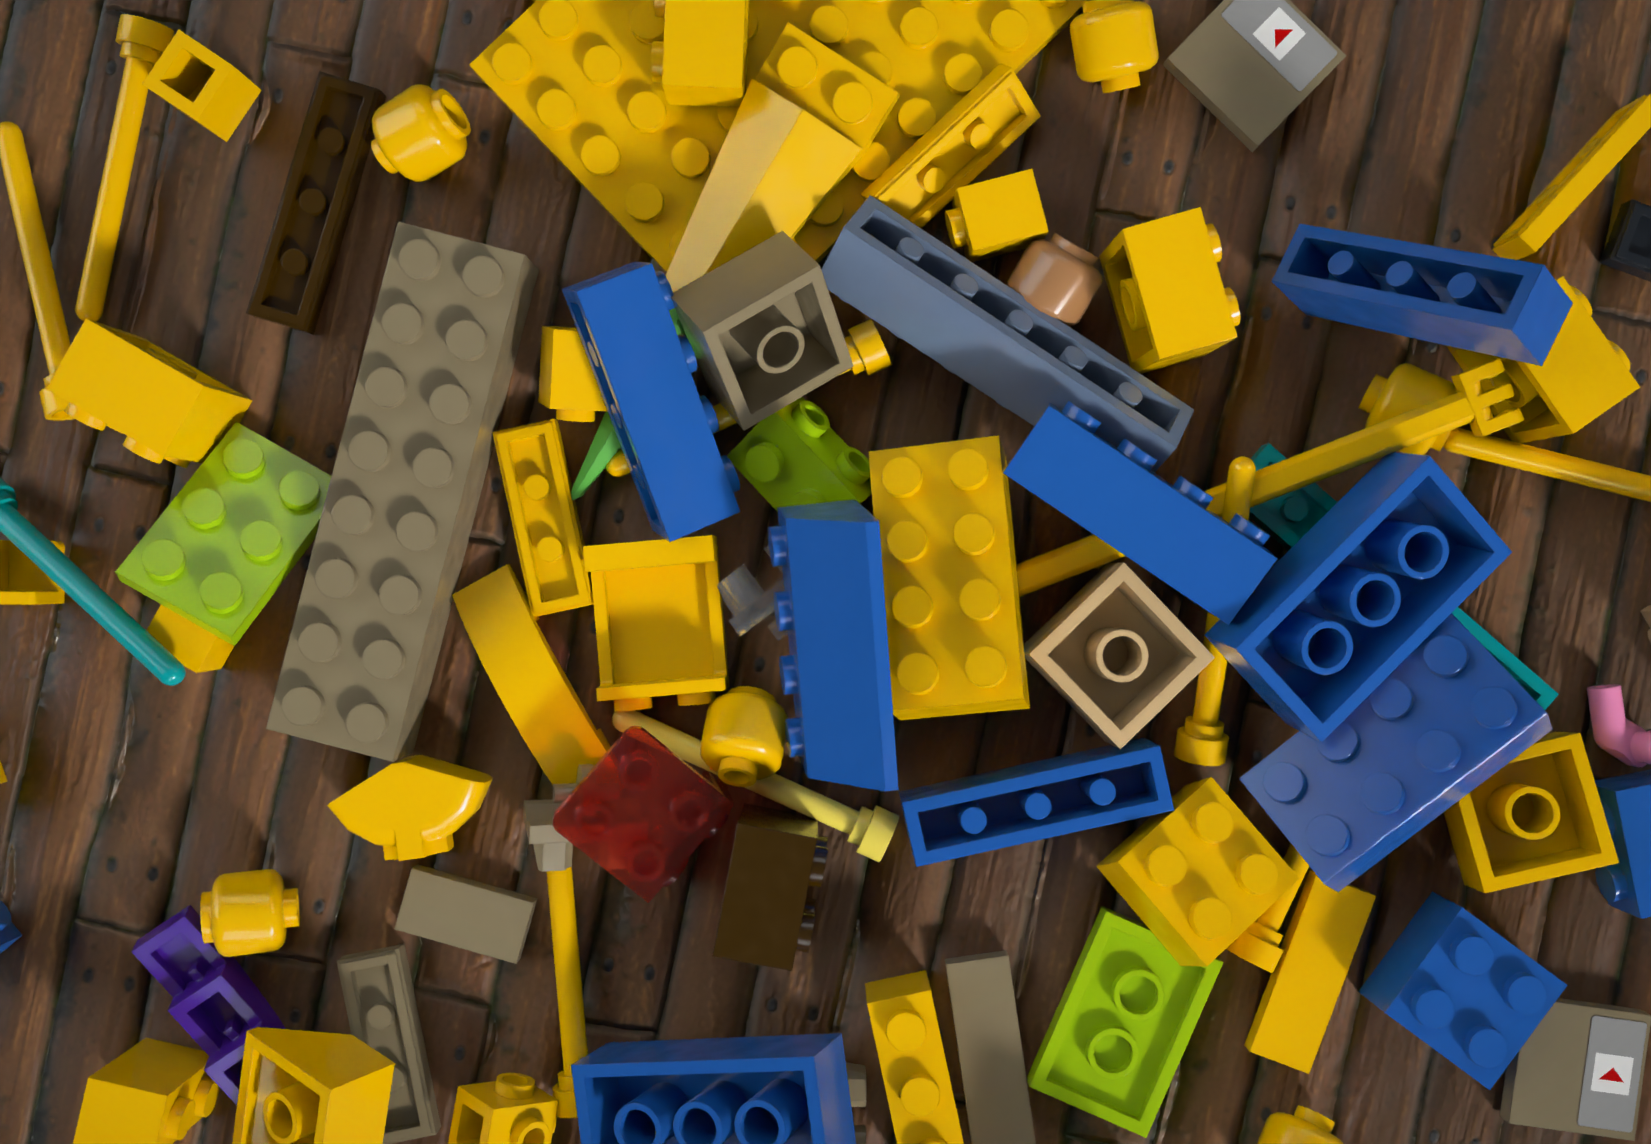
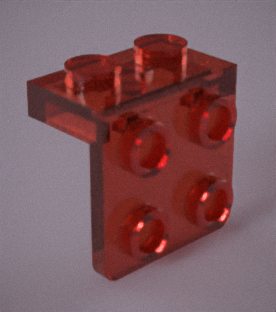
M631 726L624 731L553 814V827L569 842L649 903L663 886L671 885L680 876L689 861V856L705 838H711L722 828L730 815L734 802L727 784L721 781L717 775L707 770L699 774L643 727Z

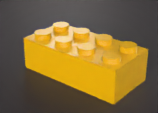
M999 435L868 451L873 516L879 520L893 715L899 720L1030 709L1008 476L1003 473L1007 467V462Z

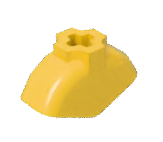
M424 755L408 756L385 767L330 802L327 806L348 831L375 845H383L385 860L404 861L425 858L433 854L448 852L454 848L453 833L480 809L493 777L477 770Z

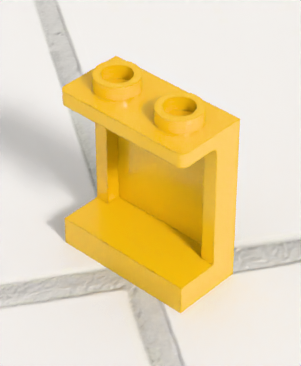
M717 536L684 537L671 542L661 539L583 546L585 572H591L600 674V686L596 688L597 701L613 700L614 711L652 708V697L677 695L678 706L712 703L716 699L715 691H724L729 687Z

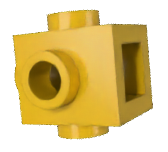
M502 1073L497 1076L496 1081L460 1085L457 1088L448 1144H551L552 1134L556 1128L558 1100L535 1086V1080L532 1077L520 1073Z

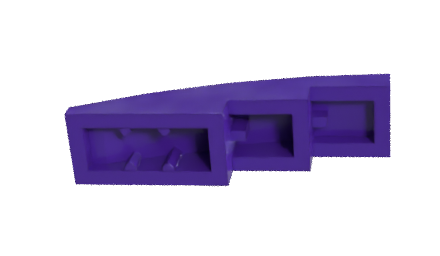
M189 905L139 938L131 952L173 997L168 1012L209 1055L204 1071L237 1106L246 1031L256 1027L286 1028L234 956L225 957L220 955L214 943L204 944L201 931V917Z

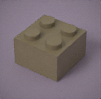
M784 231L779 232L673 292L671 299L692 346L710 392L743 430L750 428L853 367L820 265Z

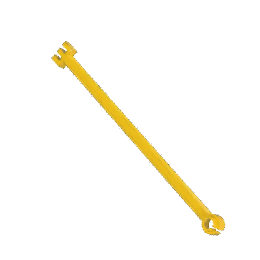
M1501 358L1451 376L1457 393L1257 470L1250 508L1468 423L1474 437H1484L1524 421L1520 408L1507 409L1493 416L1490 405L1515 395L1510 383L1500 385L1485 392L1481 386V380L1496 377L1505 371ZM1227 482L1205 490L1214 498L1207 509L1221 518ZM1093 534L1016 564L1019 597L1125 557V555Z

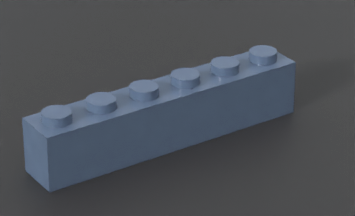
M871 195L843 227L821 269L828 290L837 295L842 301L852 305L890 330L895 336L905 340L941 364L945 369L961 377L994 399L999 405L1009 409L1031 425L1035 426L1050 403L1062 411L1066 403L1070 401L1101 422V425L1095 432L1097 435L1115 447H1118L1122 440L1126 438L1158 461L1151 469L1154 473L1177 448L1194 412L1193 408L1057 318L1039 311L1028 303L1021 294Z

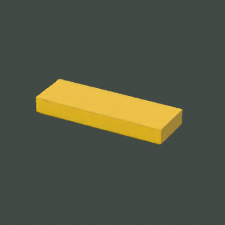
M1001 63L996 66L860 194L862 198L866 201L870 195L919 228L927 224L954 198L957 188L967 186L1041 117L1012 67Z
M1651 93L1647 96L1643 95L1615 111L1493 244L1495 247L1492 251L1499 257L1519 260L1535 253L1650 129Z
M550 419L492 432L533 616L538 617L593 605L591 572H585L583 546L585 544L576 502L571 497L572 484L558 420Z
M1313 870L1309 871L1281 946L1284 951L1274 972L1269 977L1244 1044L1250 1052L1307 1074L1310 1073L1374 904L1375 895L1350 884L1337 892L1325 885Z

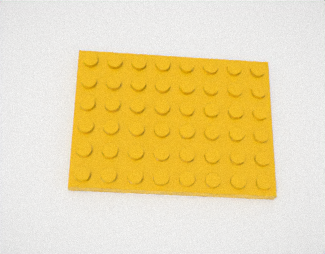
M536 0L469 65L493 93L660 268L667 273L739 107L668 105L662 83L652 81L653 41H664V18L655 17L654 0ZM749 0L746 91L751 79H755L786 24L789 22L888 85L900 95L866 153L792 240L819 263L832 250L843 227L865 202L860 194L996 66L1001 63L1012 67L1015 74H1017L1083 11L1082 3L1092 0Z

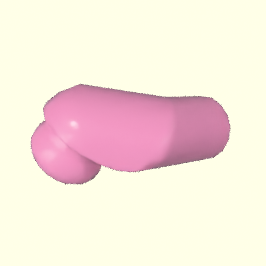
M1608 684L1587 687L1593 736L1597 745L1626 765L1644 767L1646 764H1651V730L1646 732L1645 729L1625 717L1621 685Z

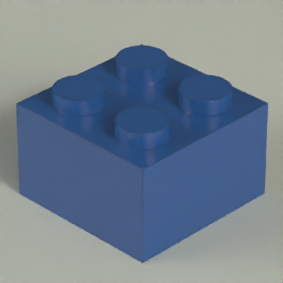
M1431 892L1358 992L1488 1090H1491L1565 990L1567 984L1463 907Z

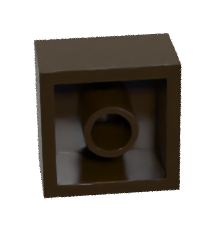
M744 803L737 823L713 957L792 971L796 951L809 953L816 913H814L816 899L807 898L808 885L821 888L828 848H826L828 837L817 835V820L804 814Z

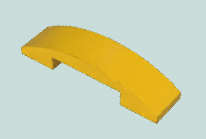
M506 564L452 594L465 629L485 671L519 733L552 785L576 783L579 764H593L596 782H619V790L629 785L631 782L601 728L596 730L536 621L540 618L533 616L528 597L510 564Z

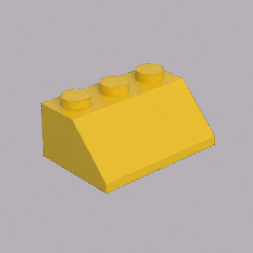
M256 1027L246 1031L232 1144H383L395 1063L352 1034Z

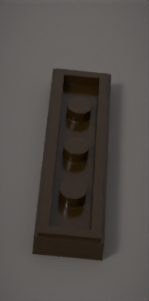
M319 71L246 314L314 335L369 155L371 141L374 138L372 118L375 111L384 104L386 95L380 89Z

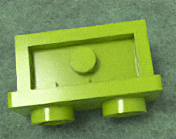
M803 397L761 420L727 455L732 464L777 512V507L854 499L861 504L872 494L869 460L863 453L853 447H849L830 427L829 419L820 407L813 402L805 400Z

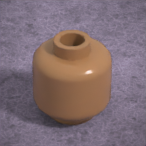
M1054 232L1050 240L1037 238L1028 244L1006 285L1021 294L1028 303L1039 311L1057 318L1071 328L1080 321L1100 288L1102 276L1094 267L1098 257Z

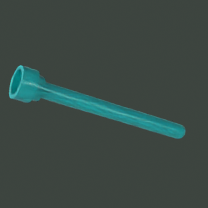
M0 477V532L163 684L174 686L181 683L186 675L184 665L17 511L18 502L15 500V490Z

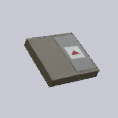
M1223 0L1166 59L1163 66L1253 152L1346 55L1290 0Z
M1558 998L1506 1068L1500 1117L1509 1124L1635 1141L1651 1015L1641 1009Z

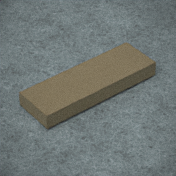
M405 943L342 956L337 960V966L351 1034L395 1063L383 1144H392L436 1135L441 1128Z
M1006 950L944 959L971 1144H1036L1009 955Z

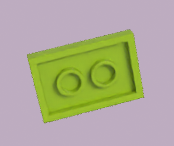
M235 422L115 573L124 584L235 646L316 538L332 476L242 424Z
M1102 906L1026 1079L1029 1087L1147 1138L1223 962L1217 957L1207 967L1180 966L1146 925Z

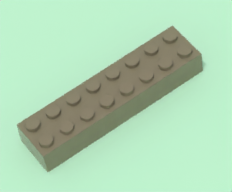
M398 221L266 729L391 762L414 752L453 602L452 594L455 593L494 445L492 432L498 429L539 269L525 254Z

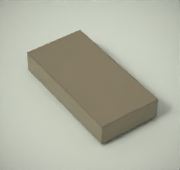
M417 864L411 869L394 929L517 964L521 959L538 898Z

